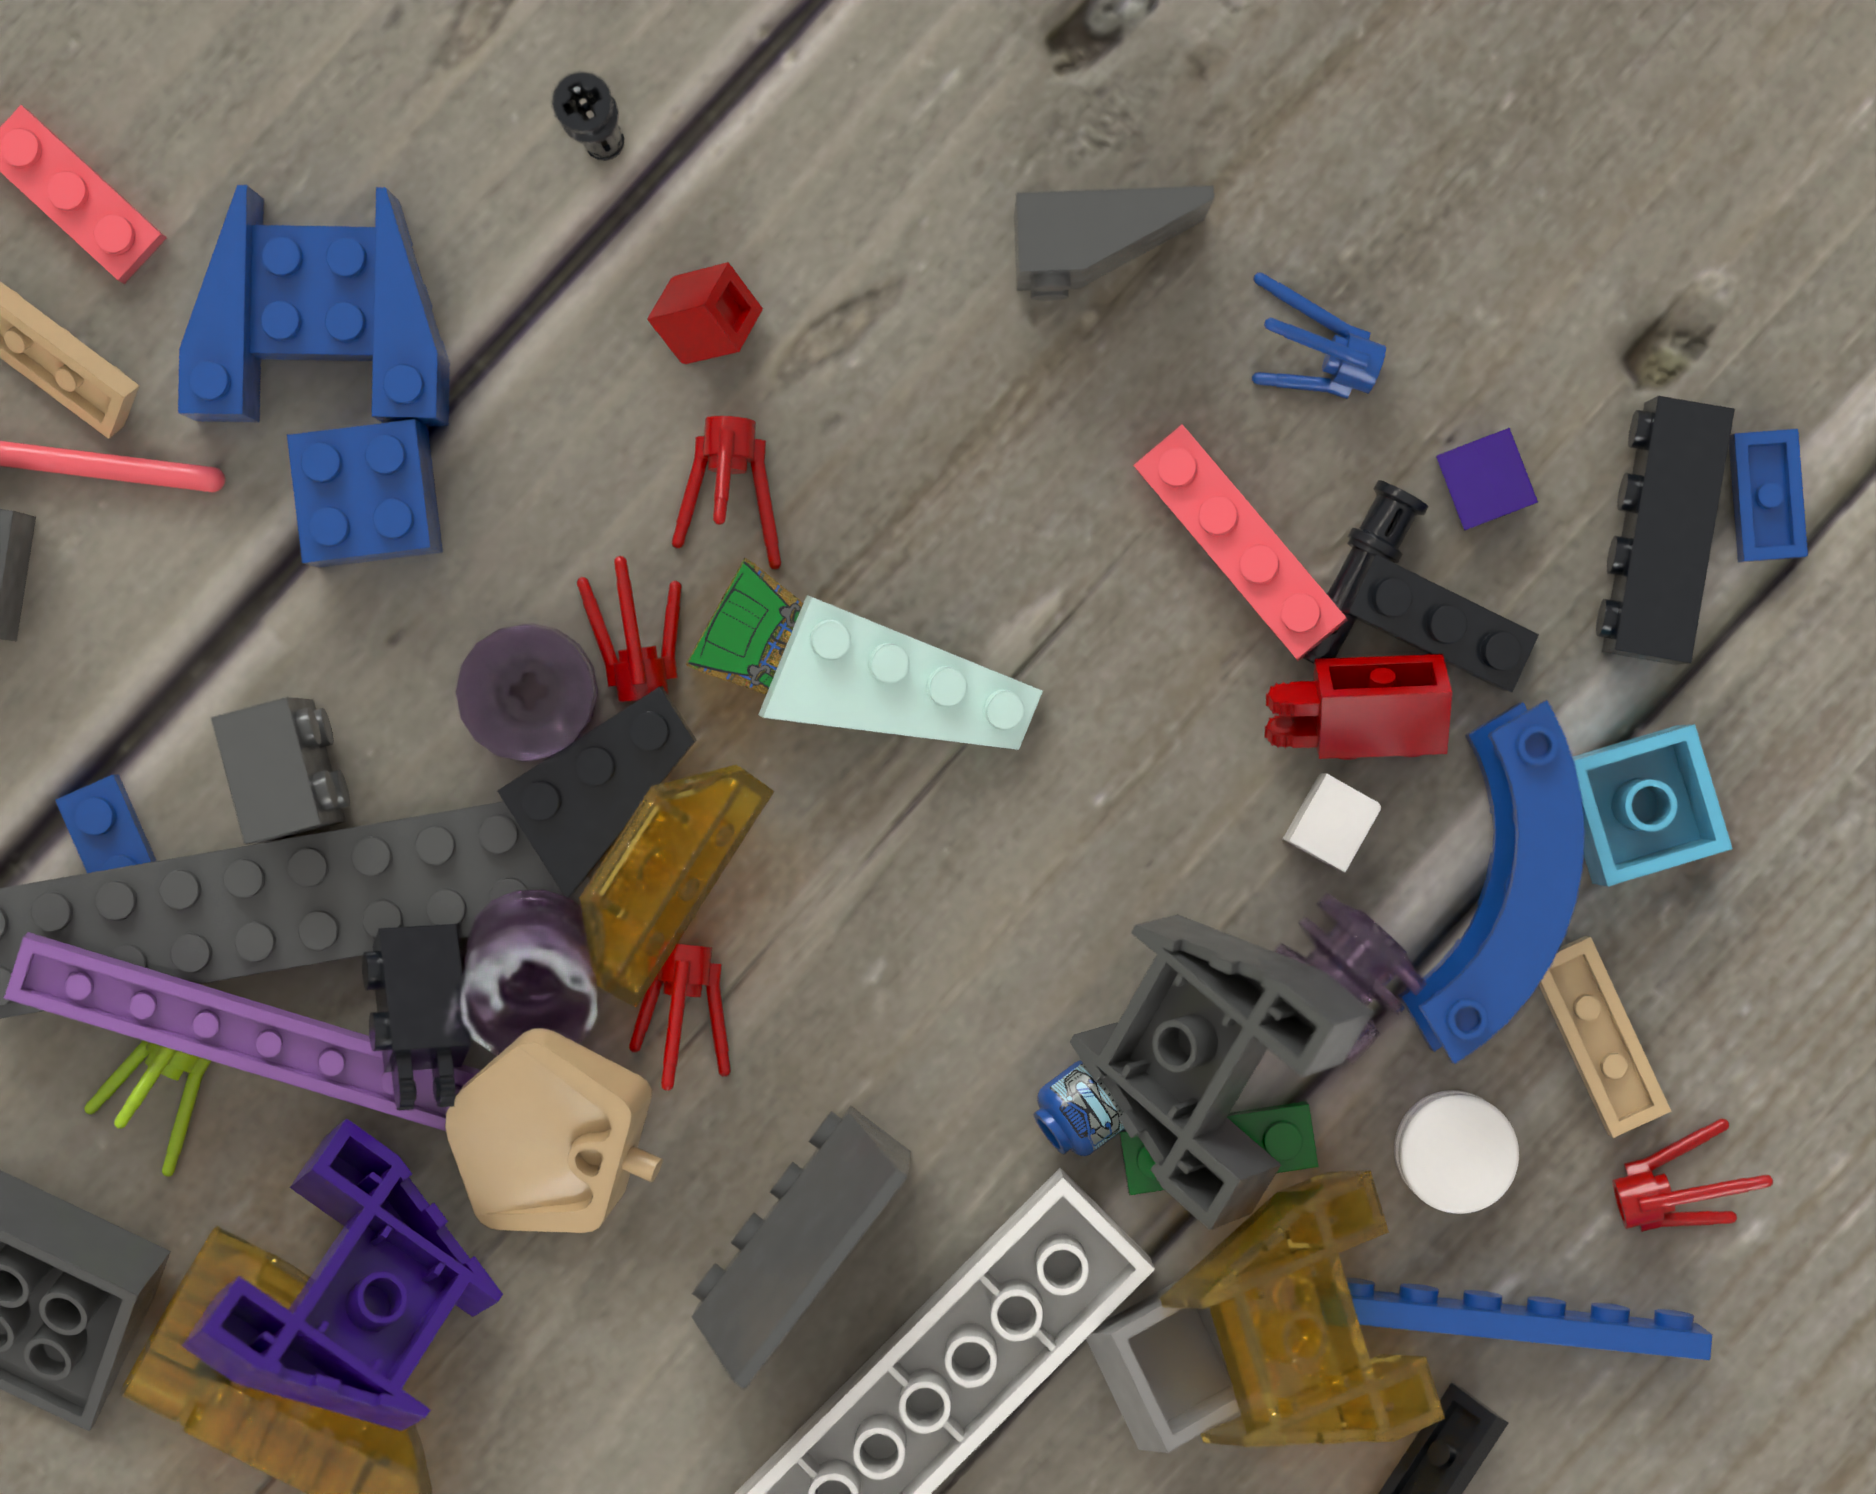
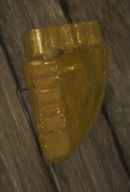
M215 1225L135 1361L121 1388V1395L173 1422H176L179 1418V1422L183 1426L182 1430L189 1435L307 1494H432V1485L424 1449L416 1424L399 1431L236 1384L181 1346L216 1294L238 1276H241L288 1310L310 1278L307 1274L277 1255Z

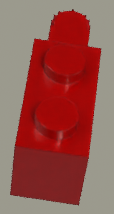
M1443 654L1315 659L1314 681H1295L1289 684L1283 682L1282 684L1276 683V685L1270 686V690L1266 694V706L1269 707L1272 714H1278L1279 716L1269 717V721L1265 726L1264 738L1268 739L1271 746L1275 745L1277 748L1284 747L1286 749L1289 746L1292 748L1317 747L1319 759L1338 758L1352 760L1359 757H1419L1422 755L1447 754L1452 689Z

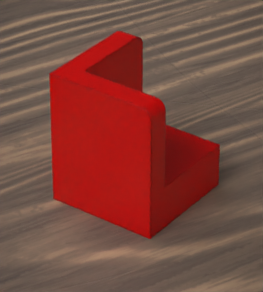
M726 262L672 277L647 320L677 359L683 364H690L740 352L763 308L730 263Z

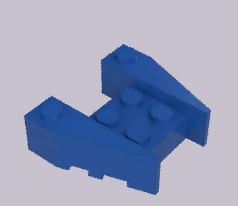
M237 185L179 348L178 413L195 421L260 422L261 359L373 361V418L382 423L415 419L423 425L449 426L450 361L444 342L440 338L432 312L433 307L412 248L413 243L400 201L386 187H376L375 227L263 225L264 198L248 185Z

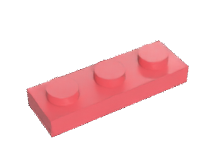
M20 105L0 127V172L118 281L125 284L167 239L164 234L24 106Z

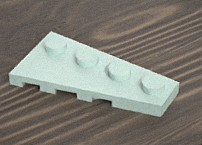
M807 595L758 715L769 719L1019 750L1043 691Z

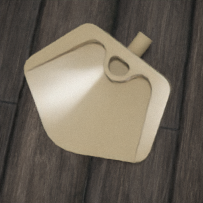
M540 1028L531 1029L523 1033L463 1085L456 1094L455 1106L449 1107L446 1113L445 1128L448 1142L477 1219L488 1228L508 1231L586 1233L598 1229L625 1193L630 1174H634L652 1183L662 1166V1158L638 1148L652 1098V1089L649 1083L638 1074L554 1031Z

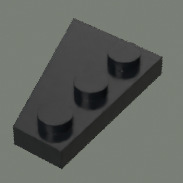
M661 686L497 790L566 899L573 895L585 880V877L611 848L623 830L643 805L653 796L697 739L663 686Z

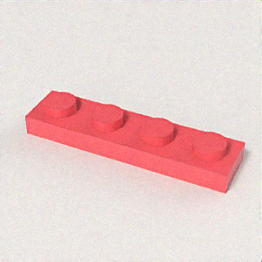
M1183 424L1133 465L1297 661L1301 660L1348 621L1347 617Z

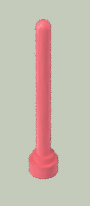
M0 441V466L205 492H217L225 484L224 473L216 467Z

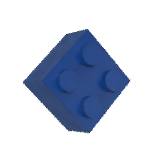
M412 419L287 435L303 564L320 568L443 553L427 426Z

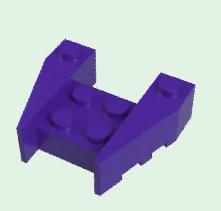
M346 1118L322 1139L290 1186L292 1190L344 1227L289 1310L241 1276H238L216 1294L181 1346L236 1384L402 1431L425 1419L431 1410L402 1390L454 1305L474 1317L499 1302L503 1293L476 1257L469 1258L445 1226L449 1221L436 1204L432 1203L429 1205L409 1178L412 1172L400 1156Z

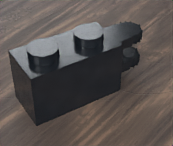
M456 924L379 928L373 944V951L363 952L362 957L364 988L366 991L375 990L377 1012H371L369 1015L372 1051H382L384 1073L391 1072L397 1110H414L417 1090L416 1083L413 1080V1070L432 1069L433 1095L437 1102V1107H454L456 1097L454 1067L462 1066L471 1046Z

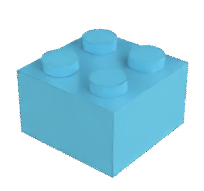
M1695 724L1676 725L1573 756L1583 803L1585 829L1584 858L1592 884L1608 887L1733 849Z

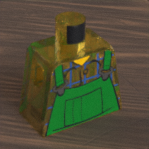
M744 558L685 665L708 675L767 694L803 602L755 563Z

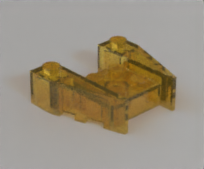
M1371 1170L1325 1172L1277 1191L1160 1297L1163 1308L1205 1309L1209 1307L1241 1413L1239 1417L1200 1433L1203 1443L1239 1447L1287 1446L1289 1444L1394 1442L1445 1419L1426 1356L1381 1354L1372 1359L1369 1358L1338 1253L1389 1233Z

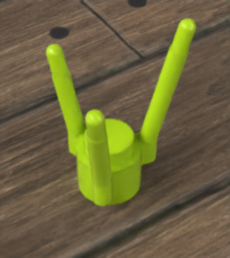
M142 1040L97 1090V1093L87 1102L84 1110L89 1115L94 1114L147 1057L144 1063L148 1068L114 1120L115 1127L122 1129L128 1124L135 1111L138 1110L160 1074L178 1081L184 1071L188 1072L162 1167V1174L170 1177L175 1172L177 1161L181 1154L202 1077L211 1061Z

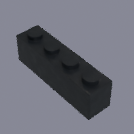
M1657 396L1645 402L1643 410H1636L1634 412L1628 436V446L1636 449L1632 473H1625L1622 478L1617 502L1618 510L1626 512L1622 536L1613 537L1607 558V573L1615 574L1611 600H1602L1596 622V635L1604 637L1602 652L1674 665L1692 662L1734 408Z

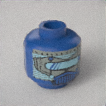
M1082 1061L1072 1064L1045 1084L1038 1092L1037 1102L1039 1110L1033 1114L1035 1121L1049 1142L1063 1155L1069 1150L1080 1156L1091 1155L1125 1129L1118 1119L1123 1114V1111L1103 1080L1095 1082Z

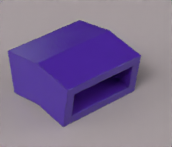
M1510 428L1436 456L1464 531L1538 503Z

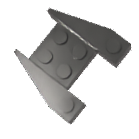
M1177 914L1134 926L1131 933L1157 954L1119 1022L1074 1034L1070 1043L1095 1082L1103 1080L1123 1111V1114L1118 1119L1130 1138L1139 1136L1156 1164L1150 1169L1162 1188L1209 1230H1213L1252 1214L1281 1166L1278 1161L1227 1118L1266 1050L1269 1049L1302 1078L1341 1065L1374 1011L1323 970Z

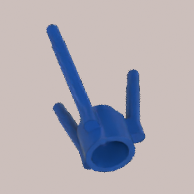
M1256 273L1254 275V282L1338 335H1334L1332 340H1329L1277 319H1266L1264 326L1267 330L1325 353L1322 371L1332 374L1331 378L1256 372L1252 376L1254 384L1328 392L1348 399L1352 388L1369 394L1382 368L1386 346L1369 340L1370 332L1347 324L1264 273Z

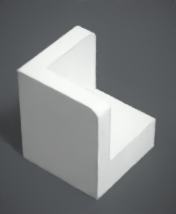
M1320 773L1282 840L1332 868L1346 873L1378 816L1381 805L1329 774Z

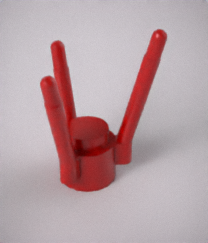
M710 416L705 418L704 436H696L695 457L676 521L672 546L679 549L684 545L708 460V470L716 472L713 521L717 525H722L726 520L731 474L746 473L747 462H749L752 469L768 563L770 568L777 570L781 566V558L765 467L766 441L755 439L756 422L754 420L735 416Z
M617 556L614 560L627 648L618 650L619 661L588 579L580 577L577 580V587L605 664L608 687L616 686L618 702L639 700L661 686L669 695L667 679L678 678L675 653L682 586L678 581H672L669 585L661 657L658 658L656 646L641 647L627 560L623 556Z
M662 942L660 958L652 957L650 980L635 1022L629 1049L633 1053L640 1051L664 982L663 994L671 995L661 1087L665 1091H670L674 1087L686 997L701 998L702 985L706 986L718 1072L723 1077L728 1076L731 1072L720 990L722 964L711 963L712 947Z
M1722 1118L1644 1159L1624 1163L1626 1177L1613 1179L1612 1185L1624 1227L1628 1229L1639 1226L1641 1232L1660 1227L1735 1223L1737 1215L1733 1211H1672H1675L1676 1205L1768 1188L1772 1186L1773 1178L1770 1175H1761L1672 1191L1665 1173L1653 1176L1651 1171L1726 1131L1729 1128V1122Z

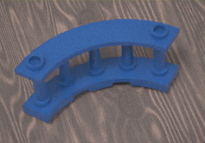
M1548 700L1541 702L1530 710H1527L1524 702L1518 703L1465 735L1476 756L1484 778L1490 813H1492L1493 848L1492 852H1490L1485 882L1477 903L1479 906L1461 939H1457L1454 946L1442 960L1421 980L1399 994L1401 1001L1429 1048L1435 1052L1443 1046L1453 1064H1456L1486 1043L1512 1019L1531 997L1550 968L1561 946L1577 902L1583 870L1585 838L1582 795L1575 763L1566 737Z

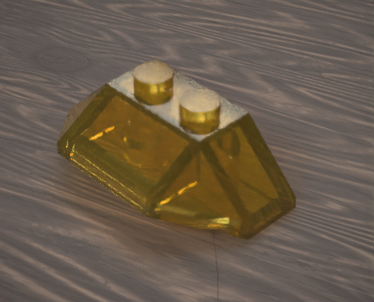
M736 764L650 787L580 896L595 985L635 1008L638 1006L773 795L774 791Z

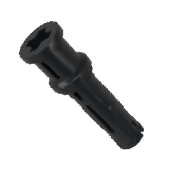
M581 71L569 74L559 81L553 91L552 106L556 118L560 121L569 137L579 143H583L587 147L589 155L597 160L608 161L617 157L624 148L625 139L624 135L619 131L617 103L605 82L593 73ZM585 98L587 102L581 105L580 100ZM592 111L595 116L589 118L586 113ZM606 139L608 144L606 146H602L601 142H603Z
M1382 480L1377 481L1374 487L1377 496L1360 528H1352L1347 537L1350 539L1347 544L1352 549L1327 592V595L1340 610L1367 553L1377 554L1393 563L1399 562L1403 555L1399 547L1416 516L1425 515L1429 507L1426 503L1392 484ZM1343 613L1348 621L1303 658L1313 664L1315 659L1336 658L1357 619Z

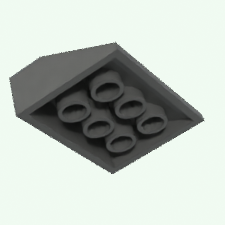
M851 1105L841 1118L832 1111L828 1114L808 1141L817 1148L803 1168L794 1162L788 1166L770 1190V1193L778 1201L764 1219L756 1213H753L731 1241V1244L739 1249L735 1257L725 1270L714 1263L692 1292L700 1300L692 1315V1319L733 1382L743 1390H745L908 1177L911 1151Z
M0 1170V1389L90 1431L98 1419L155 1297L171 1251Z

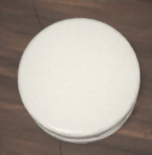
M1449 1090L1428 1095L1408 1110L1396 1132L1394 1155L1396 1166L1403 1181L1422 1201L1440 1211L1465 1214L1482 1210L1495 1203L1505 1194L1512 1184L1518 1169L1519 1145L1511 1123L1499 1109L1472 1093Z

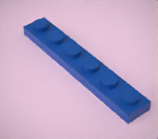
M1351 1277L1337 1278L1336 1287L1319 1285L1317 1312L1323 1321L1701 1360H1710L1713 1335L1698 1323H1693V1314L1682 1311L1656 1309L1654 1319L1630 1317V1308L1608 1303H1592L1590 1312L1566 1310L1565 1301L1548 1297L1531 1296L1527 1298V1306L1502 1304V1295L1480 1290H1465L1462 1300L1438 1297V1288L1420 1284H1400V1293L1374 1291L1375 1282Z

